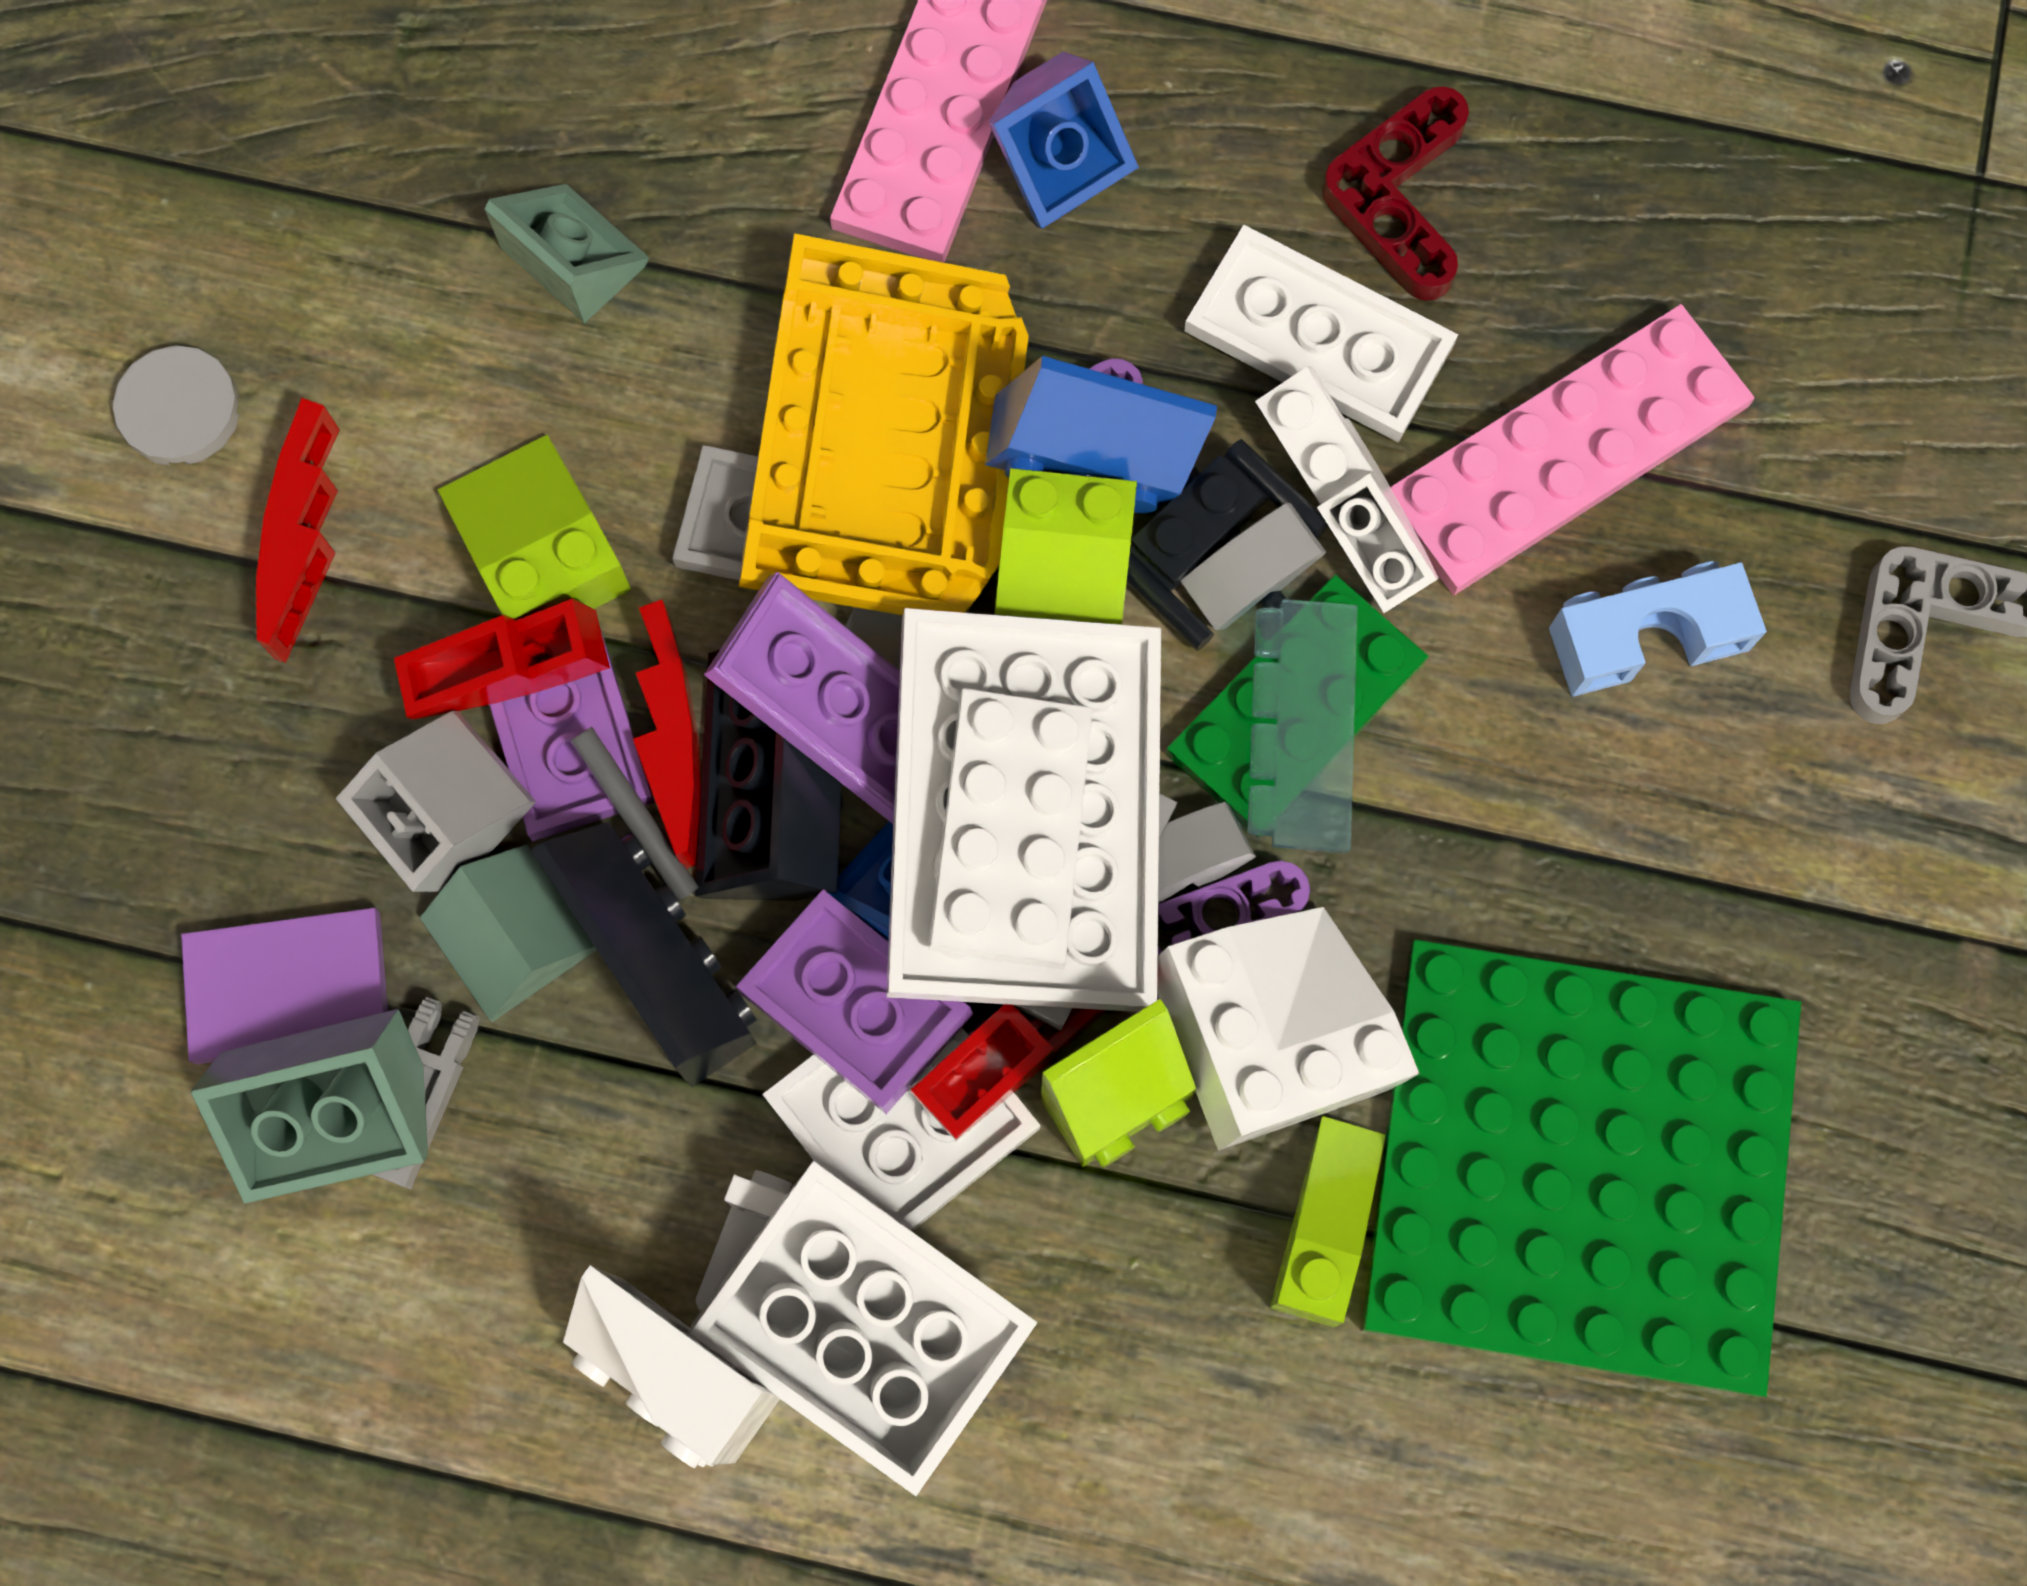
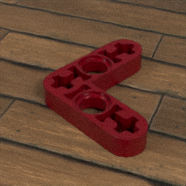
M1445 86L1433 87L1423 92L1336 157L1328 166L1322 188L1323 199L1334 214L1407 293L1414 298L1424 301L1436 300L1449 291L1457 272L1458 259L1453 248L1397 187L1453 146L1462 136L1469 115L1468 103L1461 93ZM1431 111L1438 116L1445 112L1451 115L1449 125L1442 119L1438 120L1427 128L1423 138L1420 131L1426 127ZM1396 139L1408 145L1412 156L1404 162L1395 163L1383 157L1379 146L1385 141ZM1343 177L1348 182L1358 178L1362 181L1360 191L1358 192L1353 187L1347 188L1345 191L1339 188L1341 178ZM1365 201L1369 205V207L1367 208L1366 212L1362 214L1361 211ZM1392 215L1403 222L1406 232L1403 236L1396 239L1384 238L1376 232L1373 222L1380 216ZM1414 240H1418L1419 242L1414 253L1410 247ZM1420 262L1427 267L1437 263L1441 267L1438 276L1436 277L1431 272L1423 277L1418 274Z

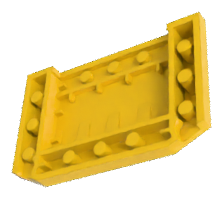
M794 233L745 536L739 587L760 590L769 576L779 572L812 600L902 616L905 608L967 613L1000 565L1009 478L1005 475V470L987 466L985 462L995 395L1024 372L1029 337L1022 317L1017 318L1009 298L1008 291L1010 285L1006 275Z

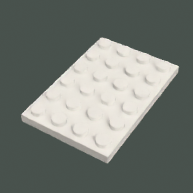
M904 609L901 632L886 997L1139 1012L1157 1001L1161 628ZM963 688L1093 708L1066 964L1062 970L928 951L959 699Z

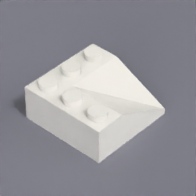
M1324 907L1226 927L1168 946L1157 957V993L1170 1014L1196 1086L1195 1092L1218 1151L1387 1092L1419 1074L1394 1010Z
M590 1265L581 1277L563 1343L578 1353L571 1364L603 1387L612 1378L630 1391L632 1394L625 1404L641 1417L667 1432L660 1444L689 1466L696 1468L699 1465L704 1468L706 1464L713 1467V1465L736 1463L780 1398L690 1335L691 1328L629 1282Z

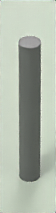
M591 726L570 741L676 900L679 901L698 889L699 886L685 865L678 861L673 847L594 728Z

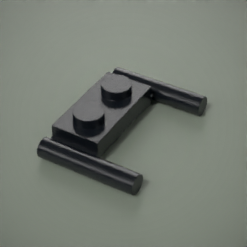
M1243 439L1236 441L1224 457L1219 455L1182 490L1179 496L1165 506L1131 539L1132 544L1130 546L1126 583L1196 651L1205 647L1213 638L1214 633L1171 592L1181 584V580L1203 563L1261 508L1268 499L1278 508L1285 503H1291L1316 539L1328 528V524L1321 513Z

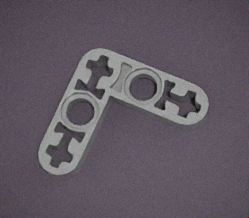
M1900 546L1890 550L1873 567L1869 577L1850 686V702L1854 711L1862 719L1870 723L1886 724L1894 721L1912 705L1917 691L1929 617L2014 637H2027V617L2023 616V606L2012 603L2022 594L2027 596V573L1915 547ZM1898 566L1906 568V578L1914 582L1902 593L1900 604H1889L1897 596L1899 578L1890 574ZM1953 578H1965L1971 581L1979 592L1977 605L1963 606L1958 604L1949 593L1950 580ZM1994 600L2003 601L1991 611L1990 607ZM1888 620L1899 623L1908 635L1906 648L1895 650L1886 647L1877 635L1879 622ZM1885 666H1896L1888 673L1886 692L1896 697L1885 706L1879 704V694L1869 689L1882 679Z

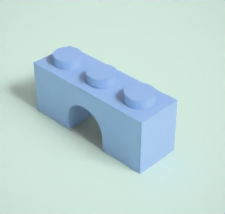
M1717 561L1705 562L1685 570L1681 574L1682 578L1660 583L1659 577L1651 576L1626 585L1622 589L1623 593L1601 598L1599 592H1587L1563 603L1564 608H1561L1550 625L1549 630L1571 696L1631 682L1646 663L1638 639L1639 630L1644 628H1661L1675 635L1683 645L1690 666L1750 651L1767 631L1742 562L1721 568Z

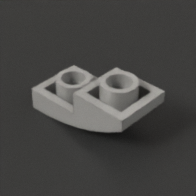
M1285 503L1215 552L1185 576L1181 583L1215 631L1225 630L1267 594L1282 590L1321 558L1326 551L1292 504Z
M1226 802L1203 808L1167 823L1159 838L1158 904L1191 883L1200 889L1209 886L1256 857L1235 815Z

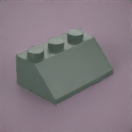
M399 1009L220 1052L190 1091L244 1204L424 1163L428 1157L424 1067Z

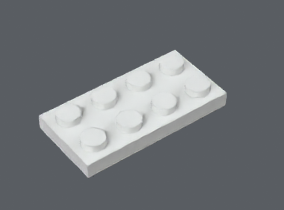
M1243 225L1188 316L1184 330L1188 334L1281 382L1286 381L1305 367L1311 366L1342 414L1398 443L1458 337V334L1246 225Z
M963 688L959 699L928 951L1062 970L1066 964L1093 708Z

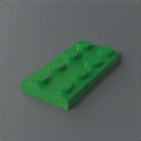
M1335 574L1167 747L1165 755L1218 803L1226 802L1236 819L1259 839L1423 667L1429 655Z

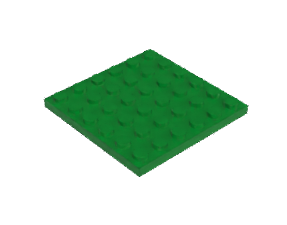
M1414 940L1410 945L1400 1027L1419 1074L1395 1086L1391 1093L1361 1331L1754 1397H1767L1802 1002Z

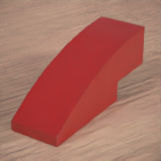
M569 599L518 620L501 615L394 658L406 717L411 719L442 715L451 711H463L503 702L573 682L610 668L596 610L574 599Z

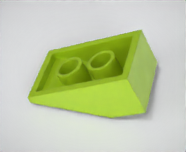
M548 435L437 489L502 615L518 620L569 599H574L596 609L631 591V587L616 555Z
M1010 468L995 615L1122 625L1137 481Z
M1158 999L1043 1072L1041 1103L1082 1167L1095 1159L1102 1168L1106 1167L1135 1147L1129 1137L1150 1124L1153 1125L1158 1133L1176 1123L1190 1112L1185 1102L1193 1097L1196 1086L1170 1014L1162 1000Z

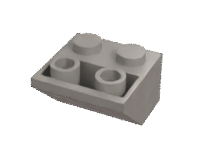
M451 711L376 752L336 797L339 804L412 892H440L460 866L486 858L536 803L534 798L459 711Z

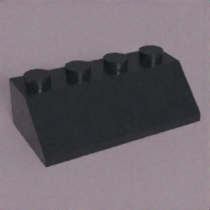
M720 650L708 653V667ZM707 678L696 883L699 888L695 890V897L703 899L797 901L816 897L822 890H825L828 894L837 892L840 811L842 807L841 783Z
M606 822L542 842L531 849L675 1069L691 1087L757 1044L747 1027L758 1020L737 989L725 995L712 977V974L722 968L701 936L692 942L688 941L677 924L678 921L687 916L666 884L656 890L653 889L642 872L652 863L631 832L620 839L610 823Z

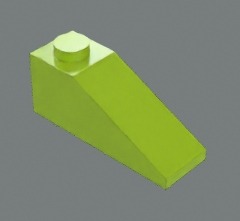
M1321 1117L1270 1304L1271 1309L1331 1327L1344 1323L1361 1259L1385 1134L1328 1117Z

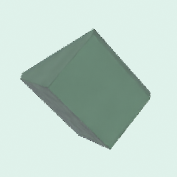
M567 184L492 198L486 204L485 212L501 249L584 324L646 266L649 257Z
M528 845L460 866L420 917L491 1022L497 1020L597 950Z

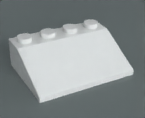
M812 1161L693 1321L689 1334L913 1495L917 1496L1038 1322L818 1163Z

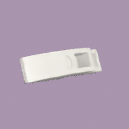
M1311 366L1305 367L1255 401L1319 501L1320 506L1317 507L1383 613L1439 579L1414 528L1349 418L1344 419Z

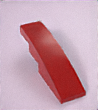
M301 398L278 457L263 516L256 573L257 641L275 660L284 663L287 662L336 554L321 534L320 529L338 492L322 468L340 429L324 405Z
M663 599L639 607L659 664L636 672L657 730L633 739L675 855L678 861L683 863L688 869L696 865L701 796L699 737L688 674L670 616Z
M1004 1004L917 1083L910 1092L952 1138L957 1141L1047 1065L1107 1010L1072 1008L1062 1030L1059 1031L1018 1010L1014 1005Z

